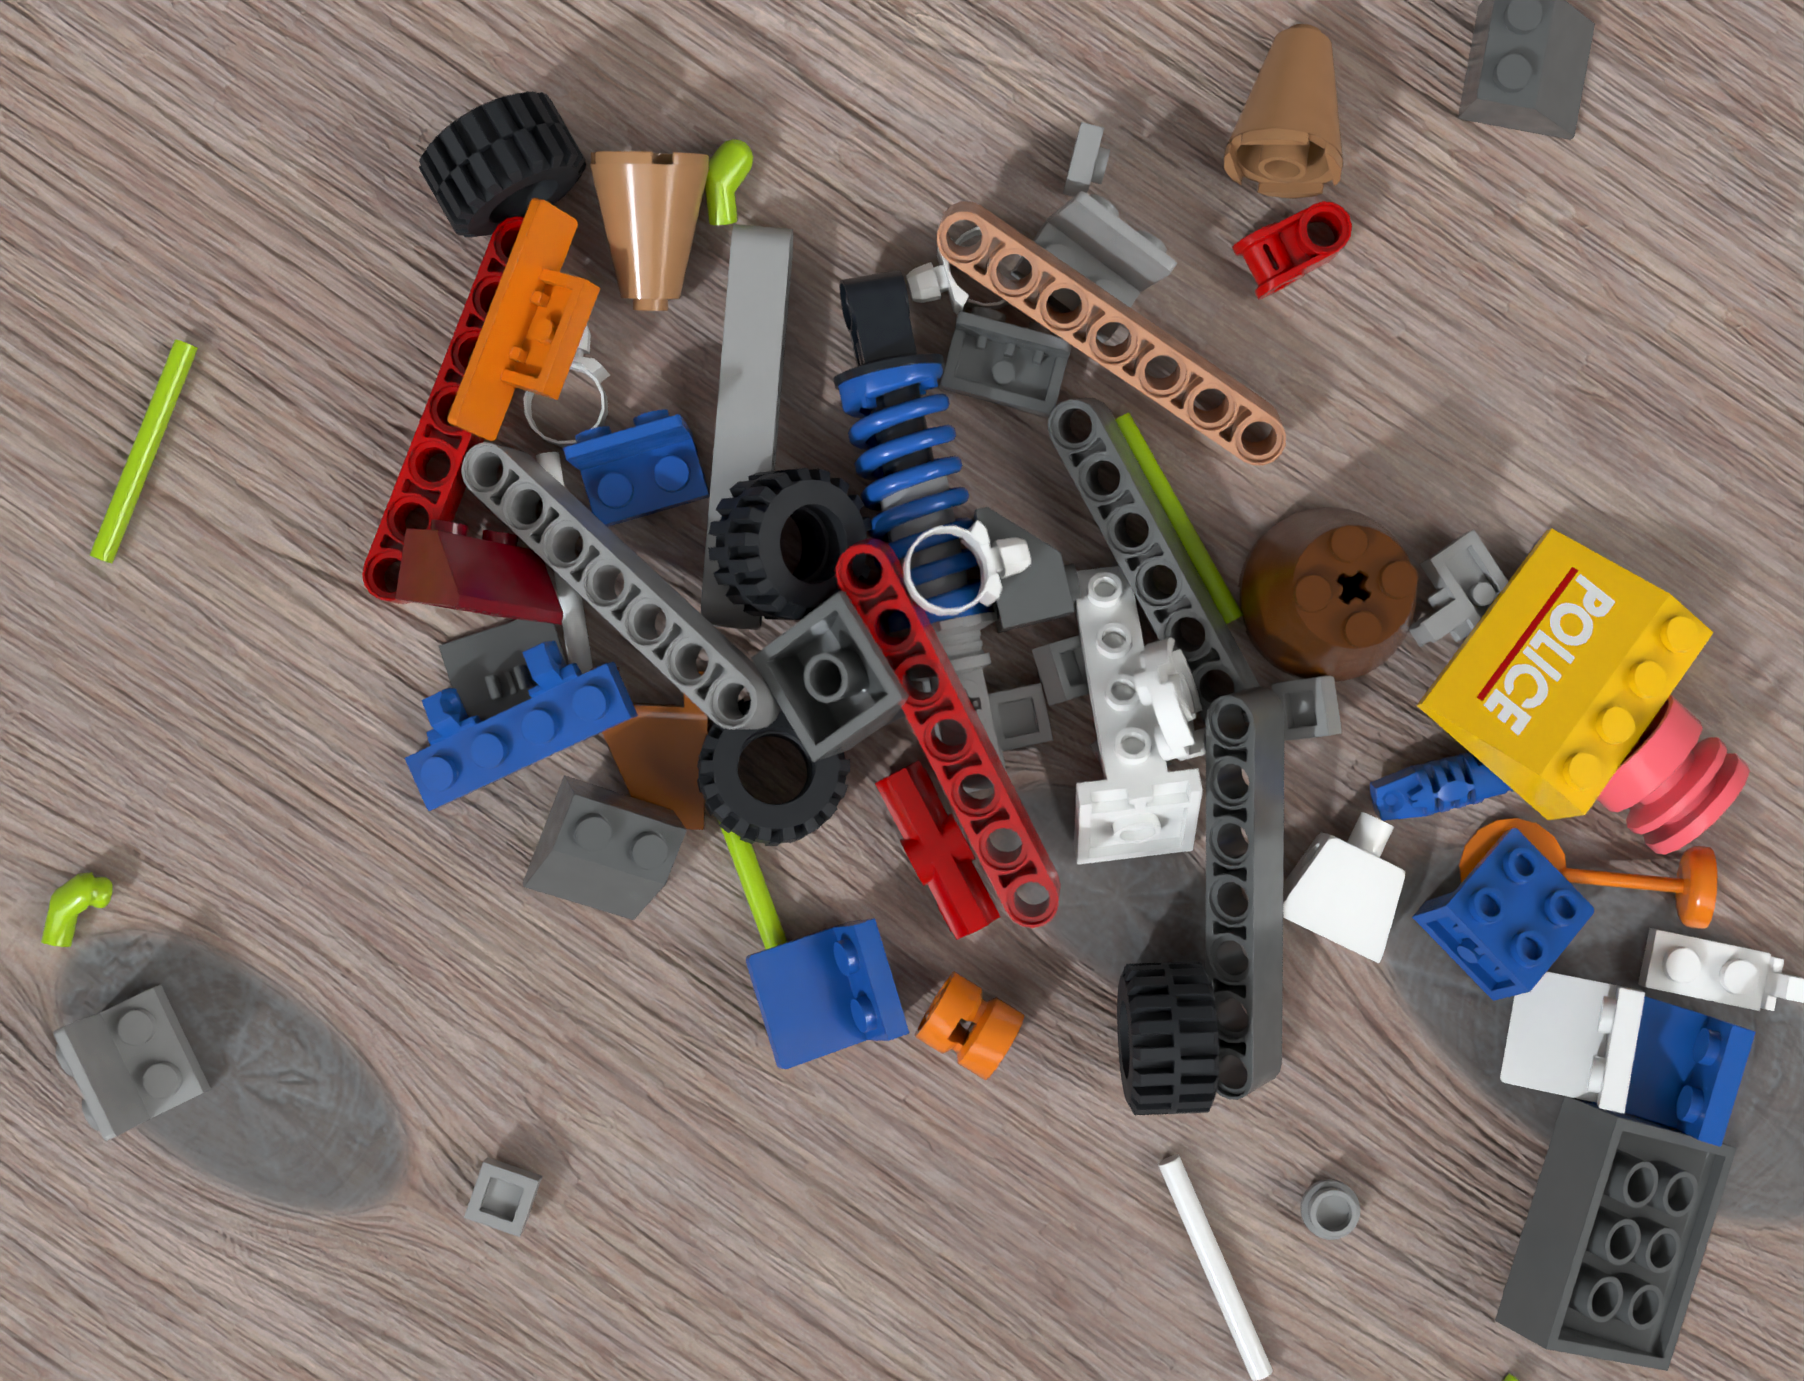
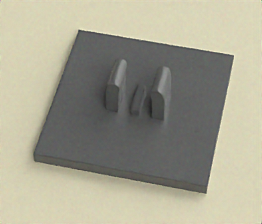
M515 620L439 645L451 687L456 688L469 718L478 715L481 721H484L532 698L528 690L538 686V684L532 679L523 655L524 651L543 642L554 640L566 665H568L555 624Z

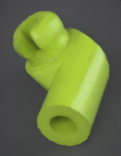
M731 139L725 141L709 159L705 193L710 225H728L738 222L735 191L750 172L753 165L752 150L747 143L741 140Z
M92 872L79 873L57 888L50 899L41 942L51 946L71 947L78 914L86 910L88 906L102 909L109 904L113 891L110 879L107 877H94Z

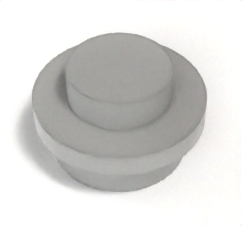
M1324 1179L1312 1184L1305 1191L1300 1204V1212L1304 1224L1313 1234L1323 1239L1334 1240L1348 1235L1356 1227L1360 1217V1203L1354 1191L1345 1183L1334 1179Z

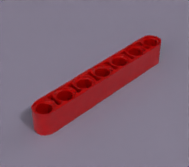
M516 216L504 220L498 224L491 236L367 555L362 572L364 586L371 595L379 600L403 605L412 603L396 600V592H390L384 581L387 568L394 562L401 561L406 533V517L415 508L424 507L429 515V524L426 530H430L431 520L453 522L466 489L461 472L462 462L466 453L474 445L483 443L485 440L459 427H451L448 424L447 413L450 406L454 403L468 366L469 355L477 343L489 311L490 301L497 291L510 257L511 247L515 243L523 223V217ZM447 453L451 463L449 473L441 481L430 482L426 473L427 463L436 454Z
M867 538L860 540L842 553L836 567L838 584L841 590L845 591L909 696L902 709L1006 913L1015 923L1022 927L1036 928L1044 926L1053 919L1058 911L1061 888L1059 875L925 611L910 598L903 584L902 565L895 552L888 544L879 539ZM868 553L880 561L883 569L880 582L866 584L858 580L852 568L853 559L856 554ZM891 608L904 612L910 620V634L903 638H893L887 635L880 624L881 613ZM916 664L930 666L938 675L939 687L930 692H921L913 688L907 676L908 668ZM944 719L956 720L965 728L967 740L959 745H947L937 737L935 724ZM971 774H982L991 780L995 792L987 798H973L964 790L962 779ZM1008 828L1019 835L1022 845L1014 851H1000L991 843L989 835L996 829ZM1028 882L1039 883L1048 891L1049 897L1040 904H1028L1018 896L1017 888Z

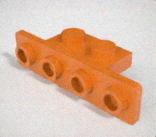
M533 198L530 202L448 416L450 424L489 441H494L497 438L515 388L558 400L600 291V287L586 279L560 272L576 232L578 221L546 200Z

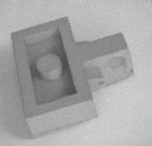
M1474 529L1462 534L1420 563V566L1437 590L1427 598L1434 610L1413 623L1409 631L1420 647L1431 641L1434 643L1448 633L1451 634L1455 642L1460 641L1470 634L1508 583V580Z

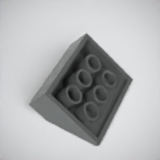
M1564 1096L1495 1321L1547 1350L1668 1371L1737 1148L1723 1142L1721 1147L1697 1140L1673 1127L1631 1114L1601 1109L1595 1103Z

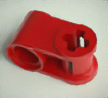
M1322 201L1280 222H1274L1249 234L1234 244L1232 249L1236 256H1243L1258 285L1254 292L1258 300L1288 287L1301 279L1305 274L1333 260L1351 237L1352 223L1349 214L1343 207L1334 202ZM1313 222H1323L1329 225L1334 233V244L1327 247L1314 244L1308 237L1307 225Z

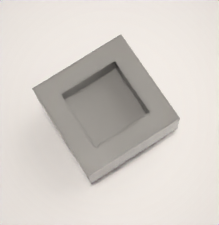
M1081 122L1063 194L1074 197L1080 191L1087 193L1091 182L1102 184L1110 154V149L1100 147L1104 131L1103 127Z
M1080 635L1032 649L1039 678L1049 706L1089 694Z
M1323 676L1272 684V691L1279 697L1284 708V741L1342 733L1334 677Z
M1041 683L988 694L994 728L1002 751L1053 740Z
M487 1157L483 1161L464 1218L520 1237L524 1232L543 1176Z

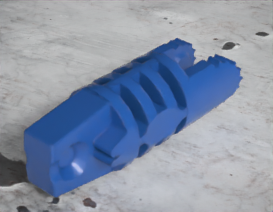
M1470 752L1444 757L1440 760L1428 761L1424 764L1412 765L1370 782L1375 814L1382 821L1426 817L1437 812L1442 813L1453 808L1458 809L1469 804L1482 803L1485 798L1506 794L1509 790L1513 792V789Z

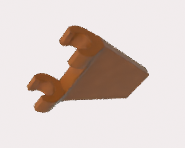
M698 671L701 676L705 673V671ZM685 694L684 705L633 703L638 714L637 717L602 732L631 797L674 810L686 829L704 830L705 799L702 792L699 793L697 783L699 768H697L704 740L708 735L709 716Z

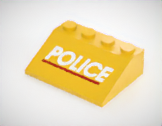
M1551 528L1545 531L1416 706L1547 820L1586 815L1714 632L1670 593Z

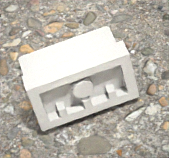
M1547 971L1531 992L1514 996L1500 1075L1501 1081L1516 1086L1596 1102L1601 1109L1624 1113L1645 992Z

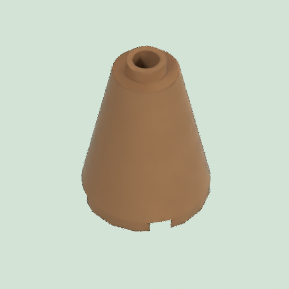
M1309 24L1293 25L1275 36L1227 143L1224 155V170L1234 182L1242 186L1244 176L1259 183L1257 193L1289 199L1314 197L1322 194L1324 183L1331 180L1335 186L1340 182L1344 163L1332 42L1317 27Z
M651 151L591 152L590 167L621 298L633 299V310L668 311V299H680L709 170V155L680 152L666 154L653 153Z

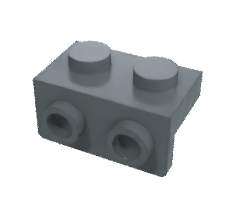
M973 307L971 313L959 311L939 389L1049 418L1056 407L1072 345L1038 322H1030L1027 329L1005 323V314L989 308Z

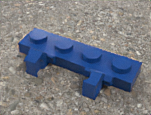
M553 640L551 642H543L523 652L532 679L538 684V686L528 690L532 698L489 719L481 721L478 715L469 718L456 688L444 689L423 699V706L433 728L426 732L431 746L406 757L405 761L427 810L438 809L637 717L636 709L615 663H606L582 674L576 662L566 665L556 641Z

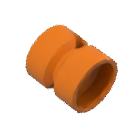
M953 971L927 1009L916 1030L915 1037L942 1054L954 1050L957 1052V1063L980 1078L987 1080L1011 1047L1021 1028L1025 1015L997 997L985 1001L982 999L981 987ZM961 1018L965 1021H972L968 1029L962 1027L959 1023Z

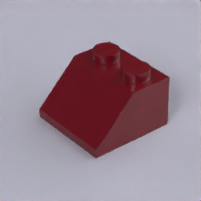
M431 520L430 530L406 528L395 596L396 600L495 617L562 625L563 610L545 563L532 549L517 547V535L483 530L482 539L466 536L467 525L442 520Z

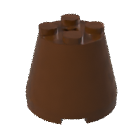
M1337 507L1304 510L1278 522L1265 532L1255 543L1244 562L1238 587H1240L1242 617L1247 629L1245 632L1256 650L1269 663L1286 674L1299 679L1332 676L1335 682L1354 679L1382 665L1402 644L1410 629L1415 613L1418 575L1398 540L1384 526L1372 518L1353 510ZM1338 577L1344 578L1342 586L1337 583ZM1341 594L1345 602L1339 598Z

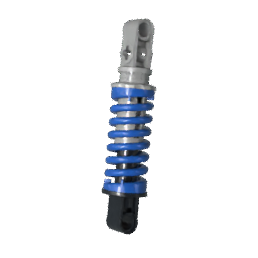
M900 270L840 280L841 307L847 330L850 333L857 367L836 375L833 381L835 389L839 390L843 411L851 417L860 419L848 431L850 443L854 447L867 450L856 459L854 463L855 470L859 477L874 480L873 483L869 484L862 491V502L866 508L882 511V513L870 520L872 530L868 531L869 536L873 539L888 541V545L895 552L903 566L907 551L923 533L938 526H957L968 530L974 524V521L968 517L955 519L953 512L954 506L965 504L969 498L966 488L961 486L949 488L947 475L961 471L963 466L961 459L958 456L934 459L932 446L952 442L956 437L955 428L949 424L932 428L927 427L925 415L946 411L950 405L949 398L942 393L921 397L926 395V390L938 387L937 380L941 378L943 374L942 368L945 366L944 358L941 354H917L910 322L909 299L905 280ZM934 534L921 540L915 546L909 562L910 579L917 593L929 604L943 609L961 608L971 603L977 597L981 586V579H967L966 570L979 564L974 554L968 548L961 549L959 541L961 537L953 534ZM874 556L875 566L883 570L880 561ZM979 601L971 608L956 615L939 616L925 611L1005 768L1002 749L994 728L990 701L982 670L992 663L990 653L984 652L982 649L983 642L980 640V630L998 620L996 612H993L991 604L987 607ZM899 609L893 610V613L887 618L889 629L887 635L893 638L908 636L911 631L909 618ZM916 664L912 666L913 668L908 669L910 680L921 681L924 692H930L939 687L938 675L930 666ZM944 719L935 724V732L941 742L955 746L967 740L966 730L958 721ZM975 773L962 779L963 788L967 793L994 787L991 780L982 774Z

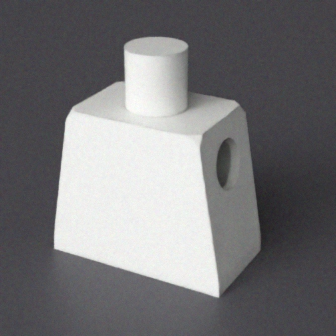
M1361 812L1347 842L1321 832L1283 883V917L1380 963L1405 879V870L1380 859L1394 827L1376 817Z

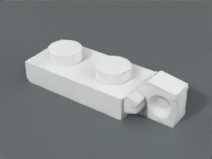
M1649 928L1638 982L1640 986L1760 1011V1008L1774 1011L1777 997L1804 1003V978L1782 973L1784 959L1772 957L1771 953Z

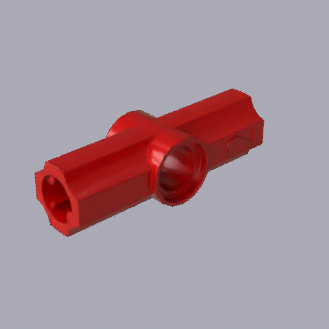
M918 760L876 782L875 785L903 837L900 839V842L922 885L929 886L937 902L936 905L956 940L970 935L1000 918L998 910L972 863L976 859L952 813L947 815L938 797L939 794L920 761Z

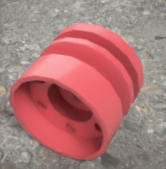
M1672 695L1667 698L1597 798L1610 812H1620L1631 807L1626 818L1627 827L1633 833L1643 835L1645 844L1655 853L1663 855L1679 850L1700 836L1716 822L1739 795L1746 784L1750 772L1747 763L1736 753H1727L1725 743L1718 737H1708L1698 742L1703 729L1700 720Z

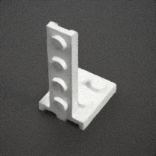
M1120 566L1076 571L1082 598L1077 599L1074 605L1104 780L1076 783L1074 847L1077 865L1193 851L1203 791L1199 770L1190 769L1168 772L1166 761L1162 759L1154 735V726L1159 725L1154 706L1153 704L1148 706L1142 704L1134 680V671L1142 669L1140 652L1145 649L1135 594Z

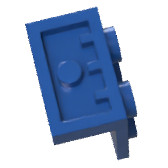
M667 409L647 412L633 419L635 427L615 433L611 432L610 426L592 428L575 435L577 444L563 448L566 460L581 472L592 513L607 527L710 497L692 431L680 414L669 416Z
M1512 828L1503 833L1454 892L1425 901L1412 918L1495 1001L1531 992L1594 914V908L1517 828Z
M875 918L849 921L750 954L746 957L747 968L776 1065L780 1069H789L867 1040L890 1041L909 1034Z
M1645 996L1624 1113L1676 1128L1697 1140L1721 1147L1756 1032L1715 1017Z

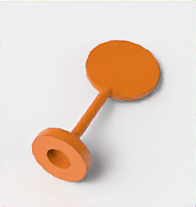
M1520 818L1494 820L1477 829L1464 845L1459 862L1460 880L1462 883L1503 833L1509 829L1517 828L1570 883L1675 892L1678 917L1689 928H1708L1715 909L1718 874L1715 853L1711 847L1693 846L1687 849L1680 859L1677 878L1566 868L1565 854L1552 834L1537 823Z

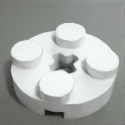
M1172 637L1149 643L1145 646L1144 651L1140 652L1142 669L1134 671V680L1142 704L1144 706L1153 704L1159 722V725L1154 726V735L1162 759L1168 761L1178 758L1180 761L1206 754V728L1194 731L1193 719L1196 718V712L1202 711L1200 698L1181 649L1172 651L1175 642Z

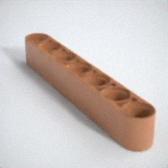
M961 201L951 205L944 212L937 231V246L941 255L948 262L1242 461L1251 465H1266L1276 460L1282 454L1286 446V433L1277 410L1268 401L983 206L972 201ZM969 220L980 228L982 237L975 245L962 247L951 240L948 233L949 227L956 221ZM1019 254L1030 262L1032 269L1025 278L1010 280L1000 273L998 268L999 262L1005 256ZM1069 288L1080 296L1081 301L1079 306L1073 311L1059 313L1048 305L1047 300L1055 290ZM1109 322H1119L1124 324L1130 332L1127 339L1121 344L1108 346L1097 339L1098 330ZM1159 355H1167L1177 362V367L1168 377L1154 378L1145 371L1148 362ZM1217 389L1225 394V398L1217 408L1201 410L1193 404L1196 396L1201 391ZM1256 421H1264L1272 426L1269 436L1262 441L1248 442L1241 437L1244 429Z

